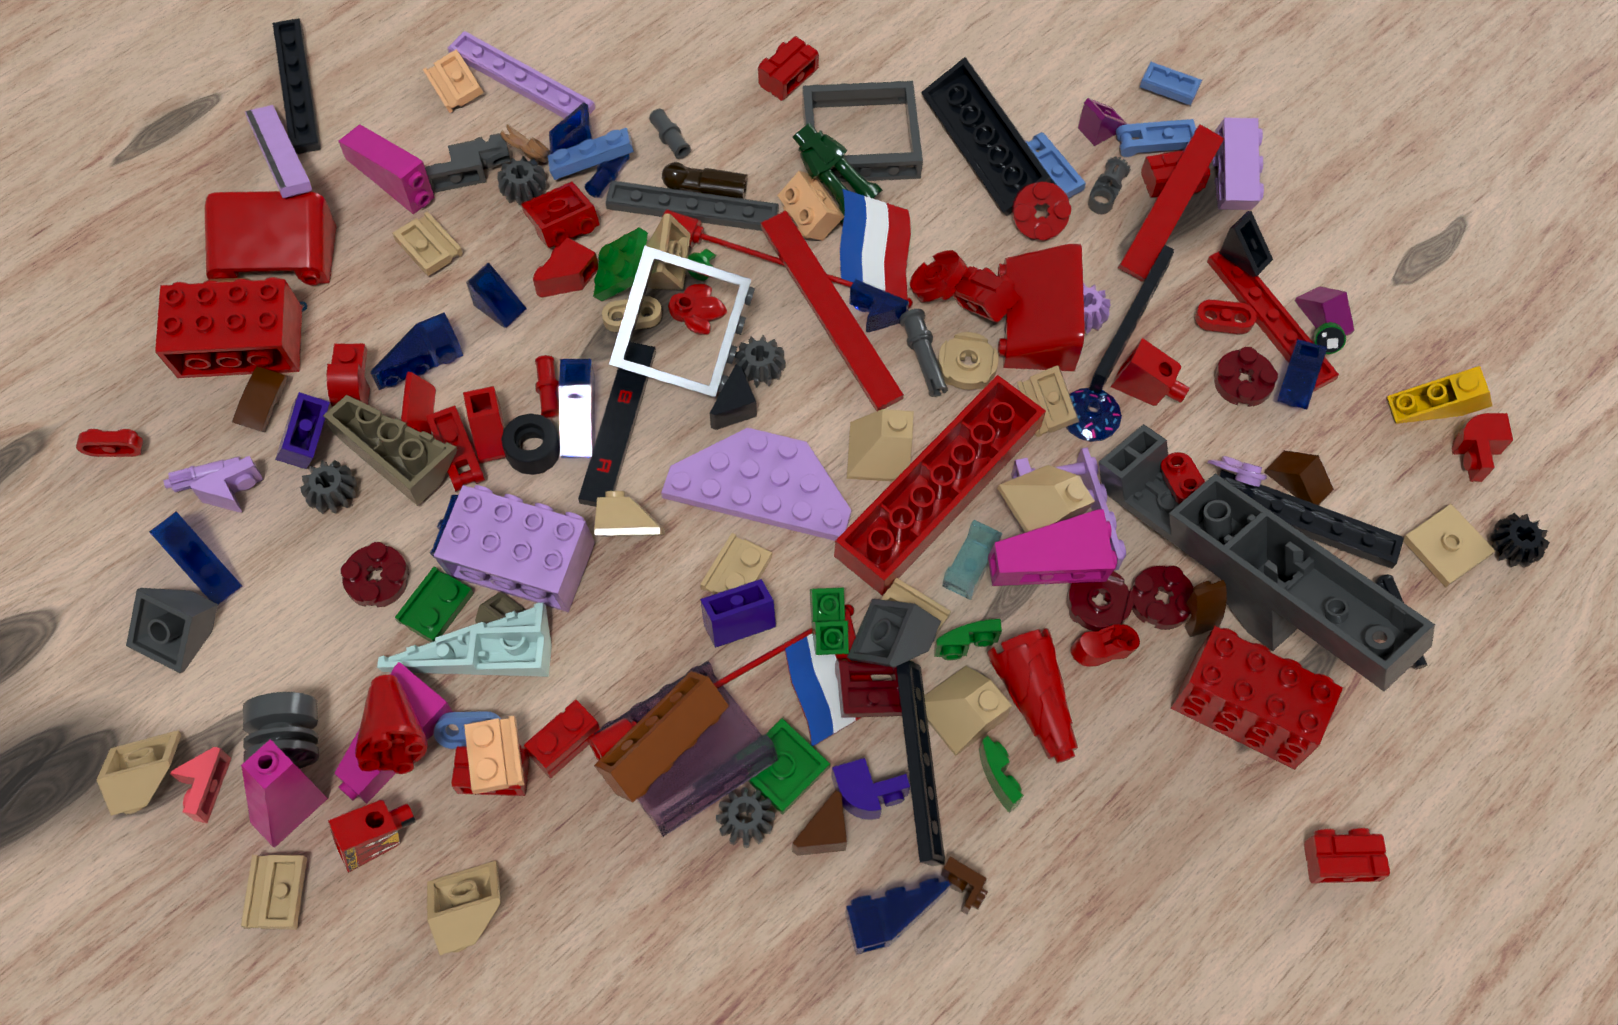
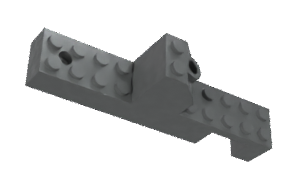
M1143 424L1099 461L1101 482L1106 488L1107 495L1221 580H1224L1227 588V605L1247 633L1271 651H1274L1291 634L1299 629L1375 686L1385 691L1432 647L1434 623L1216 473L1182 503L1178 504L1162 477L1161 462L1168 456L1167 440ZM1380 639V640H1384V641H1386V642H1384V643H1377V642H1375L1374 640Z

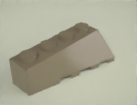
M348 395L323 415L336 437L417 506L441 485L458 450L456 446L447 442L444 444L434 439L433 435L424 431L419 432L397 418L394 420L387 417L380 410Z

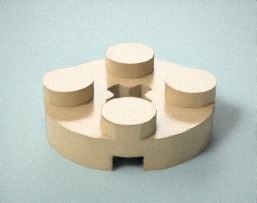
M961 332L954 335V338L948 342L946 340L942 344L938 356V364L945 383L966 390L984 389L994 378L999 363V355L996 348L994 347L993 349L988 344V339L983 335L973 332ZM969 356L971 361L976 363L965 365L961 360H965V357Z

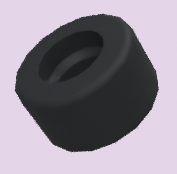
M531 413L520 415L511 420L504 428L501 438L503 450L509 464L518 472L529 475L544 473L552 468L559 459L561 447L557 430L546 417ZM539 438L543 440V443L534 450L520 449V445L527 439Z

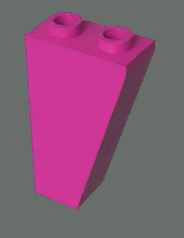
M360 124L338 140L345 159L412 214L426 207L435 198L423 161Z
M1097 509L995 542L988 555L992 586L1106 582L1117 567V555L1111 549V524L1109 521H1106L1104 509Z

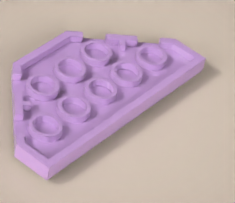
M745 428L671 465L661 492L664 499L836 541L847 529L851 517L850 507L807 442L751 428Z

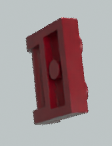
M836 659L835 676L838 681L841 718L902 716L896 667ZM890 675L892 680L850 681V676Z

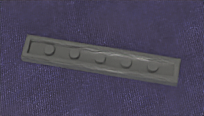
M611 180L605 202L606 209L658 217H662L666 210H671L701 220V223L762 231L761 222L777 215L779 212V204L613 180Z

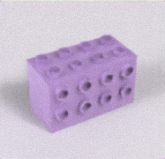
M463 485L435 551L434 558L444 571L453 578L501 591L532 602H543L546 606L569 612L595 541L586 521L578 514L566 512L563 515L553 512L554 510L545 504L535 503L532 506L523 503L522 499L511 494H505L502 497L493 494L490 489L480 485H475L474 488Z

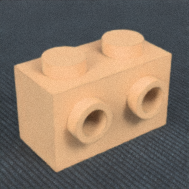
M798 171L777 195L784 204V211H787L789 216L794 219L801 235L807 239L813 238L823 241L844 218V215L818 178L812 179L808 173Z

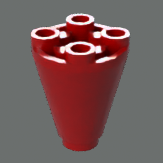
M380 675L371 681V686L367 693L355 748L358 767L360 770L367 772L393 770L397 774L409 773L414 769V763L418 762L426 754L428 742L398 678L393 675Z

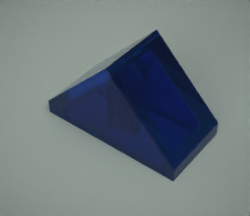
M583 102L549 131L550 154L559 149H567L579 145L587 139L593 140L588 104Z
M486 263L466 282L473 305L503 328H507L527 309L490 263Z

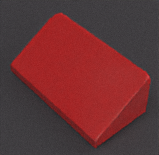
M407 372L401 421L419 432L424 431L431 435L432 431L426 416L434 413L436 389L432 384L413 372Z

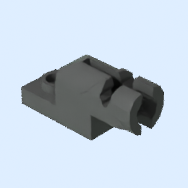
M501 134L489 135L490 138L487 142L482 137H477L475 140L449 145L450 162L425 166L433 193L486 183L484 169L501 166L502 163L511 162L507 143L502 139Z

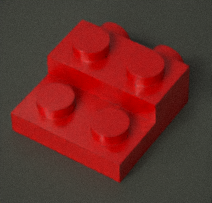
M573 181L521 204L524 214L534 225L538 237L547 248L561 245L567 237L572 238L579 234H589L596 226L600 225L594 205Z

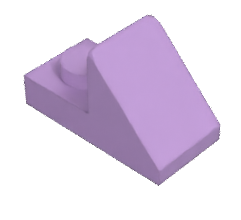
M248 456L189 484L202 503L241 513L243 511L234 493L240 490H247L253 487L255 483L264 479L251 457Z

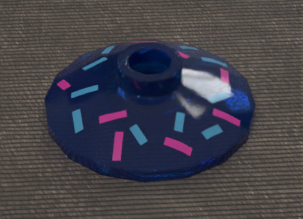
M1080 388L1070 393L1080 421L1066 427L1071 434L1079 439L1094 442L1103 441L1117 431L1122 414L1120 406L1113 396L1104 390L1098 394L1089 390V388ZM1089 407L1095 408L1098 411L1093 412L1089 409Z

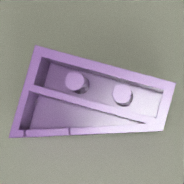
M1224 118L1214 131L1222 136L1224 140L1217 151V157L1214 156L1212 160L1213 166H1218V178H1215L1218 209L1252 210L1262 200L1264 195V185L1260 183L1263 157L1259 156V146L1262 143L1263 131L1259 128L1258 118Z

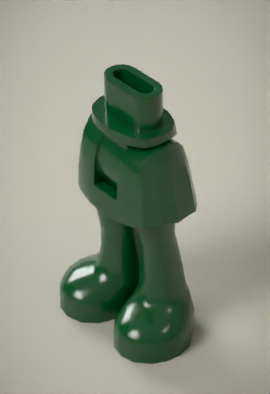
M810 123L793 136V139L800 146L798 151L808 174L812 179L819 178L831 191L843 215L845 214L842 189H848L831 170L833 167L845 178L855 193L874 199L882 192L878 184L866 181L848 163L844 157L847 149L832 137L823 134L821 130L817 132Z

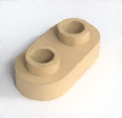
M649 296L644 297L635 330L650 328L660 322L662 310L657 299ZM628 299L612 301L603 308V323L608 330L619 332L622 320L614 321V319H623Z

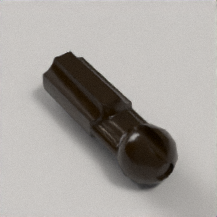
M672 162L663 169L662 180L666 187L670 189L681 190L685 188L698 190L706 194L743 199L746 194L748 175L710 168L685 167L684 164L679 162Z

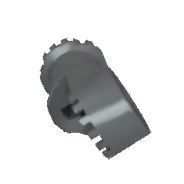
M1117 156L1106 162L1104 174L1098 177L1091 189L1088 206L1091 211L1098 214H1106L1112 210L1114 201L1122 188L1121 182L1131 171L1130 165H1127L1128 162H1125V159L1121 160V157L1117 159ZM1104 196L1109 202L1099 203L1095 200V197Z

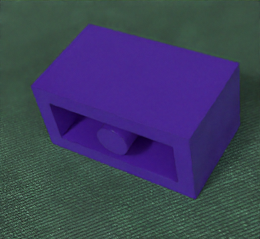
M301 392L298 393L292 404L275 460L307 469L314 457L325 421L323 415L328 411L330 402Z
M762 579L700 599L704 627L715 648L776 627L774 600Z

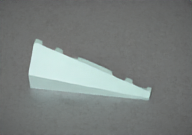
M543 602L536 603L533 608L519 613L512 611L506 613L504 618L465 627L436 637L434 642L419 647L416 645L407 647V651L390 657L383 655L378 658L377 668L381 672H392L394 666L400 662L412 673L549 677L552 644L546 605Z

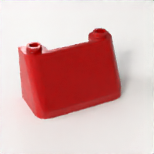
M280 191L215 192L207 195L204 211L206 275L208 280L238 278V272L294 271L298 279L307 285L330 284L337 226L322 195L313 191L287 198H282Z
M1065 244L1005 258L1004 264L998 265V276L1000 277L1002 274H1005L1015 283L1014 290L1019 295V300L1011 309H1007L1005 338H999L998 355L1003 356V368L1047 370L1058 365L1061 371H1075L1083 348L1085 335L1081 244Z

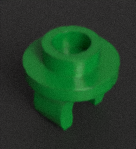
M704 249L701 253H692L687 259L714 267L710 264V261L716 257V254L708 249ZM688 270L689 274L699 281H705L709 278L708 276Z

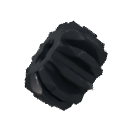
M1513 513L1508 515L1506 519H1500L1495 524L1489 539L1494 542L1492 544L1494 550L1500 553L1499 561L1508 559L1510 567L1520 564L1525 568L1532 563L1538 562L1544 556L1545 550L1550 543L1545 539L1548 530L1539 529L1540 520L1531 522L1528 514L1519 517Z

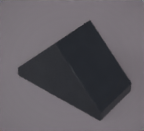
M1247 211L1229 229L1219 254L1250 276L1257 277L1274 259L1252 211Z
M734 366L710 411V425L712 429L718 430L757 417L756 400L741 366Z

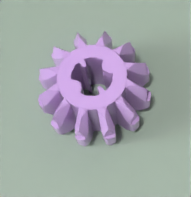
M1083 283L1085 332L1088 334L1092 328L1098 331L1102 324L1108 320L1111 304L1110 299L1105 298V290L1096 291L1095 284L1088 288Z

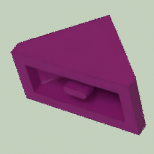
M1087 98L1083 105L1078 129L1096 146L1116 135V129L1127 123L1112 107Z
M1319 286L1296 297L1294 300L1316 329L1324 323L1332 322L1340 325L1346 336L1354 332L1355 329L1346 291Z

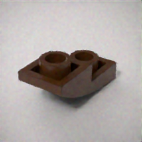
M256 366L241 396L232 423L265 433L274 405L279 404L288 376Z
M1224 580L1213 584L1211 581H1205L1192 589L1193 592L1186 602L1191 612V617L1184 626L1190 637L1210 631L1214 626H1220L1225 614L1227 588Z

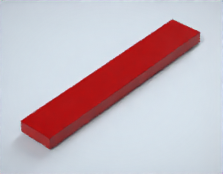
M1201 124L1198 125L1120 262L1119 269L1141 282L1146 279L1224 140L1222 136Z
M1220 251L1210 255L1207 263L1240 303L1248 304L1255 310L1257 325L1312 392L1338 378L1339 373L1259 276H1250L1220 255Z

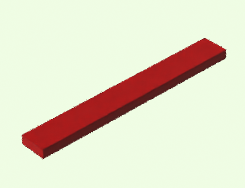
M783 211L761 222L762 231L875 410L885 409L902 400L904 394L787 211Z

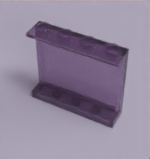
M709 661L700 666L693 667L687 672V674L692 671L708 676L713 683L718 681ZM686 675L672 684L663 686L658 693L643 702L635 704L628 712L617 719L607 722L594 735L623 718H626L629 722L635 721L638 723ZM724 686L717 690L729 707L721 714L719 721L708 727L697 738L695 745L685 750L674 761L671 769L661 774L649 786V790L645 795L636 799L662 837L778 761L774 743L767 734L761 735Z

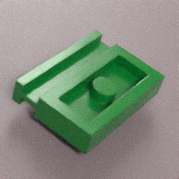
M433 567L394 618L399 624L405 625L409 630L429 642H434L436 637L442 636L474 592L472 588Z

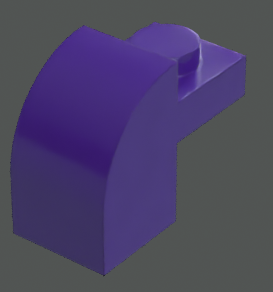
M865 758L832 767L831 778L835 790L841 793L843 807L850 814L866 820L880 819L882 811L880 804L885 803L886 807L900 804L905 800L904 797L909 794L910 784L906 774L873 783Z

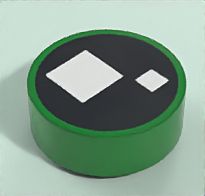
M1332 322L1324 323L1316 329L1314 342L1322 353L1333 354L1344 347L1346 335L1340 325Z

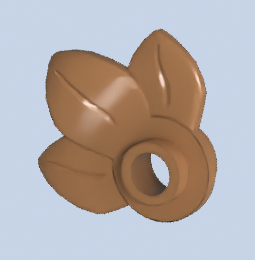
M507 124L506 128L510 135L505 134L503 130L500 132L505 142L521 149L530 160L535 159L537 163L539 161L546 163L548 160L547 155L550 153V150L536 138L532 137L528 140L509 124Z

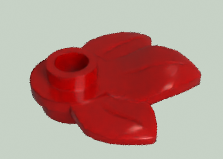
M701 283L690 285L684 293L673 295L668 303L670 315L675 320L684 322L692 332L706 335L710 333L709 321L726 315L727 309L719 299L711 296L712 287Z

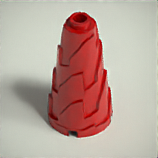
M1044 628L1042 633L1040 629L1033 630L1001 643L1004 651L997 653L995 646L987 652L990 663L1003 681L1013 702L1029 724L1034 736H1037L1048 759L1055 758L1058 764L1076 757L1074 750L1078 749V745L1071 725L1073 722L1069 713L1064 683L1056 660L1053 638L1049 629Z

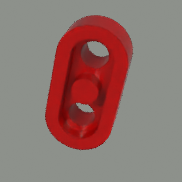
M1205 300L1200 303L1195 313V321L1202 329L1234 334L1248 333L1253 328L1257 319V314L1250 305L1221 300Z
M88 429L78 435L76 449L85 455L94 457H135L141 454L143 439L130 429H120L118 431Z
M1175 452L1162 460V477L1178 504L1182 503L1205 483L1189 455Z

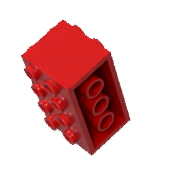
M276 277L255 281L247 279H237L234 282L208 280L196 284L175 282L172 285H160L155 353L177 378L249 375L253 373L256 366L277 373L300 372L302 306L287 281Z
M1214 626L1195 654L1171 709L1295 770L1320 746L1343 687L1334 683L1333 679L1326 675L1315 674L1302 668V665L1293 659L1281 658L1271 653L1264 645L1250 643L1240 638L1236 632L1230 629Z

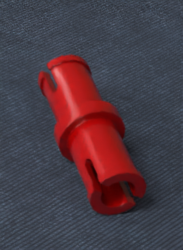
M549 355L539 356L535 359L538 378L535 388L540 396L541 415L546 418H555L561 413L558 401L560 383L556 380L554 357Z

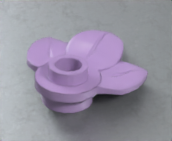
M1222 456L1221 461L1211 459L1207 462L1208 464L1237 472L1235 480L1260 487L1261 481L1267 479V475L1261 473L1262 467L1241 462L1231 457Z

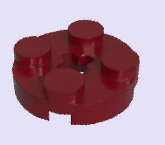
M1248 346L1243 347L1241 350L1231 351L1220 359L1215 370L1216 378L1214 383L1216 390L1226 401L1238 405L1240 402L1248 404L1247 407L1260 405L1269 398L1278 379V373L1266 357ZM1241 373L1249 375L1252 382L1248 380L1241 381L1239 379Z
M373 542L369 546L357 550L340 569L345 591L360 606L376 605L377 608L388 606L398 600L407 587L406 581L409 569L403 556L396 549L385 546L382 542ZM382 570L380 573L381 580L376 581L372 579L368 581L371 572Z
M1153 566L1147 568L1136 577L1131 589L1134 597L1132 610L1142 622L1145 623L1147 621L1152 625H1156L1154 628L1160 630L1177 628L1191 614L1186 602L1191 596L1194 586L1177 566ZM1159 591H1163L1170 596L1168 604H1164L1162 600H1156L1155 596L1158 595Z
M1114 571L1106 582L1072 583L1067 595V605L1070 610L1069 616L1074 622L1091 631H1099L1113 624H1123L1128 619L1133 608V593L1131 589L1129 591L1124 583L1125 579ZM1098 594H1102L1108 605L1098 606L1092 600V597L1096 598Z

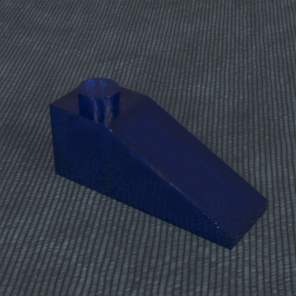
M177 511L149 531L210 601L219 605L242 586Z

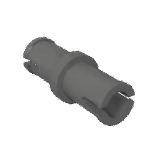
M663 109L654 110L650 114L649 120L659 132L660 140L670 147L676 158H685L690 153L691 148L681 136L680 128L677 124L671 122Z

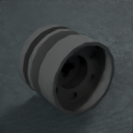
M274 692L250 698L243 703V730L248 733L243 739V748L245 749L244 762L270 739L299 769L318 761V734L312 730L318 723L317 700L313 696L304 693Z

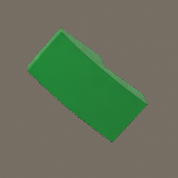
M844 588L810 589L811 624L815 655L849 654Z
M1001 619L978 621L951 630L936 640L934 657H943L945 660H958L962 656H967L970 644H974L977 647H987L998 643L1002 632Z
M987 735L979 747L981 764L993 792L1010 813L1020 804L1024 796L1021 793L1022 788L1014 777L1004 774L1010 763L1007 750L998 741L993 742Z

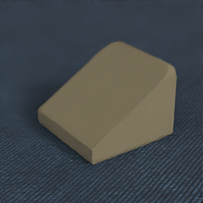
M500 591L479 605L475 622L489 623L506 617V613L512 611L519 613L525 611V609Z

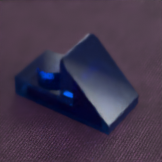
M855 279L850 287L849 304L859 311L869 312L866 323L867 333L900 324L899 317L908 311L909 301Z

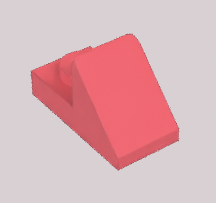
M213 747L170 772V775L179 782L192 785V788L187 790L183 799V813L194 821L208 823L231 761V757L221 748Z

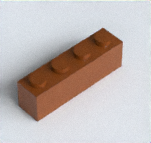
M690 671L594 767L616 795L633 803L636 799L647 793L649 786L661 774L671 769L674 761L685 750L695 745L697 738L708 727L719 721L721 714L729 705L708 676Z

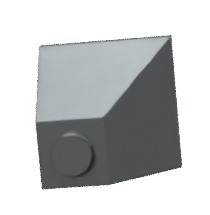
M139 588L136 591L126 646L178 673H182L212 633L218 604L192 591Z
M872 599L847 658L852 661L896 667L930 650L941 621L915 603Z

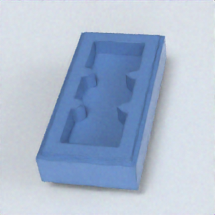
M1150 62L1141 80L1140 87L1191 106L1202 80Z

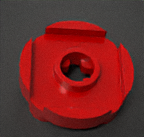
M1041 181L1023 187L1014 198L1012 207L1013 221L1017 229L1023 235L1039 240H1047L1061 233L1066 227L1072 211L1068 196L1059 186ZM1046 203L1048 215L1036 218L1035 214L1037 211L1034 208L1035 205L1039 204L1042 206Z
M946 250L932 256L935 261L931 262L928 266L924 262L916 269L911 277L910 287L920 302L933 301L938 298L946 300L954 295L956 292L955 286L968 271V266L955 251Z

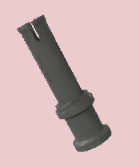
M912 309L903 313L899 317V322L901 326L905 327L908 336L907 345L915 351L929 390V395L931 397H938L942 395L939 389L945 394L948 391V387L945 384L931 345L933 335L931 331L927 330L924 321L926 316L922 309Z

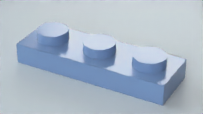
M627 128L612 130L604 136L593 140H584L579 145L567 149H559L553 154L548 155L549 169L553 179L556 180L634 152L629 131Z

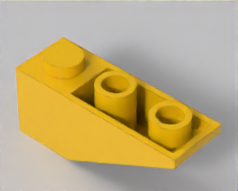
M1480 366L1387 396L1396 424L1464 416L1493 406L1490 391Z

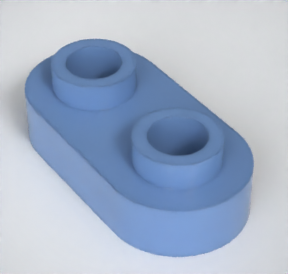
M489 711L448 712L438 719L434 728V737L445 748L467 747L465 724L497 718L501 720V718ZM454 724L459 730H451L448 725Z

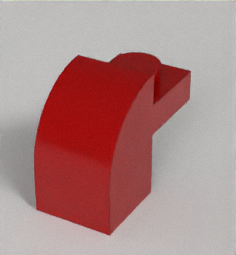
M365 343L334 344L332 362L327 364L326 375L327 391L332 407L346 395L368 405L370 387L365 378L368 351Z
M1484 413L1477 415L1465 425L1454 439L1452 455H1464L1463 465L1465 470H1468L1470 482H1482L1495 468L1492 455H1501L1513 441L1508 414Z

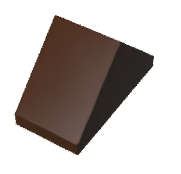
M1284 450L1264 472L1293 496L1316 505H1320L1334 490L1319 455Z
M837 790L834 791L792 843V852L797 856L846 851L847 838L842 796Z

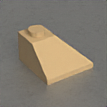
M664 214L647 246L687 259L690 233L671 214ZM656 260L648 287L650 289L683 290L686 269Z
M881 409L850 422L847 479L893 482L910 465L914 411Z
M1050 465L1007 481L997 487L1025 533L1082 515L1095 502L1078 475Z
M606 491L605 497H597L594 526L595 536L665 535L664 528L633 498L625 497V491Z
M968 666L963 667L924 695L928 723L955 756L1007 719L1012 707L1011 703L991 679Z
M179 730L110 748L98 775L97 782L111 816L123 812L125 814H132L148 805L171 766L181 738Z
M496 861L427 882V921L440 955L449 952H460L468 946L476 944L501 904Z

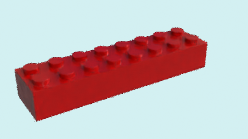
M997 375L836 539L834 557L883 596L892 586L895 578L899 579L1026 445L1038 429L1040 430L1046 410Z

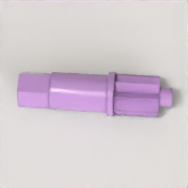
M238 456L168 473L169 479L163 480L165 488H172L174 492L190 489L189 483L241 460V458Z

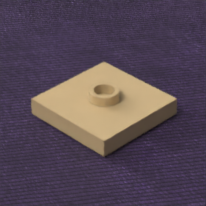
M1452 504L1406 534L1403 541L1445 587L1452 584L1495 552L1494 548Z

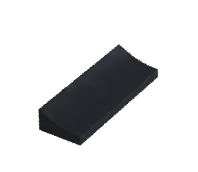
M966 57L921 92L1006 216L1013 212L1014 198L1026 185L1040 181L1056 184Z

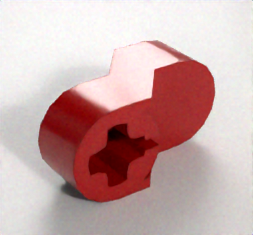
M1113 624L1099 631L1082 634L1072 644L1071 654L1083 666H1099L1114 659L1127 658L1139 647L1140 639L1132 627L1124 624Z

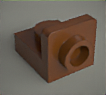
M950 856L941 873V876L946 878L945 884L957 892L963 893L966 890L971 893L961 910L963 913L968 914L971 907L978 910L988 893L987 890L982 888L987 878Z

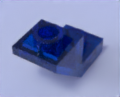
M1297 339L1277 399L1278 402L1285 403L1291 407L1308 409L1328 347Z

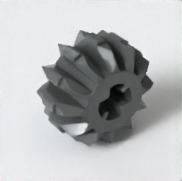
M523 156L521 160L516 161L512 158L511 164L502 163V171L497 172L499 191L502 193V196L506 197L509 203L516 200L519 206H521L524 201L542 195L543 190H546L547 183L544 169H542V166H538L535 159L527 161Z
M764 335L758 341L751 336L749 344L741 342L739 351L736 352L734 357L736 365L742 367L747 381L753 380L756 388L760 385V382H765L770 386L772 379L779 380L781 371L786 366L783 348L777 347L775 339L766 342Z
M322 460L319 468L316 469L310 466L311 475L302 476L304 485L300 488L302 495L306 498V503L312 509L316 507L318 512L322 514L329 508L331 512L336 514L338 506L342 505L348 508L349 503L347 499L356 498L354 488L357 487V481L355 477L352 476L349 467L346 465L341 466L336 460L329 466L327 462Z
M747 787L741 789V797H737L735 792L730 791L728 797L731 803L720 801L719 808L723 813L716 815V822L724 824L719 829L721 836L731 834L730 844L735 845L739 838H743L744 848H749V838L752 837L758 844H761L763 837L760 832L771 834L772 826L767 822L775 820V813L768 811L771 807L770 799L760 801L761 791L756 790L751 797L748 796ZM746 812L748 816L749 813H752V821L745 823V819H743L742 822H739V814Z

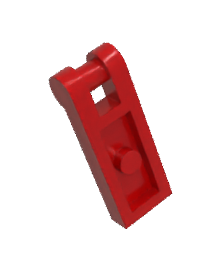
M454 405L427 415L426 418L434 438L444 444L446 442L450 443L458 449L447 471L455 492L461 490L463 485L474 481L476 484L485 481L456 406ZM469 464L471 470L458 473L457 468Z

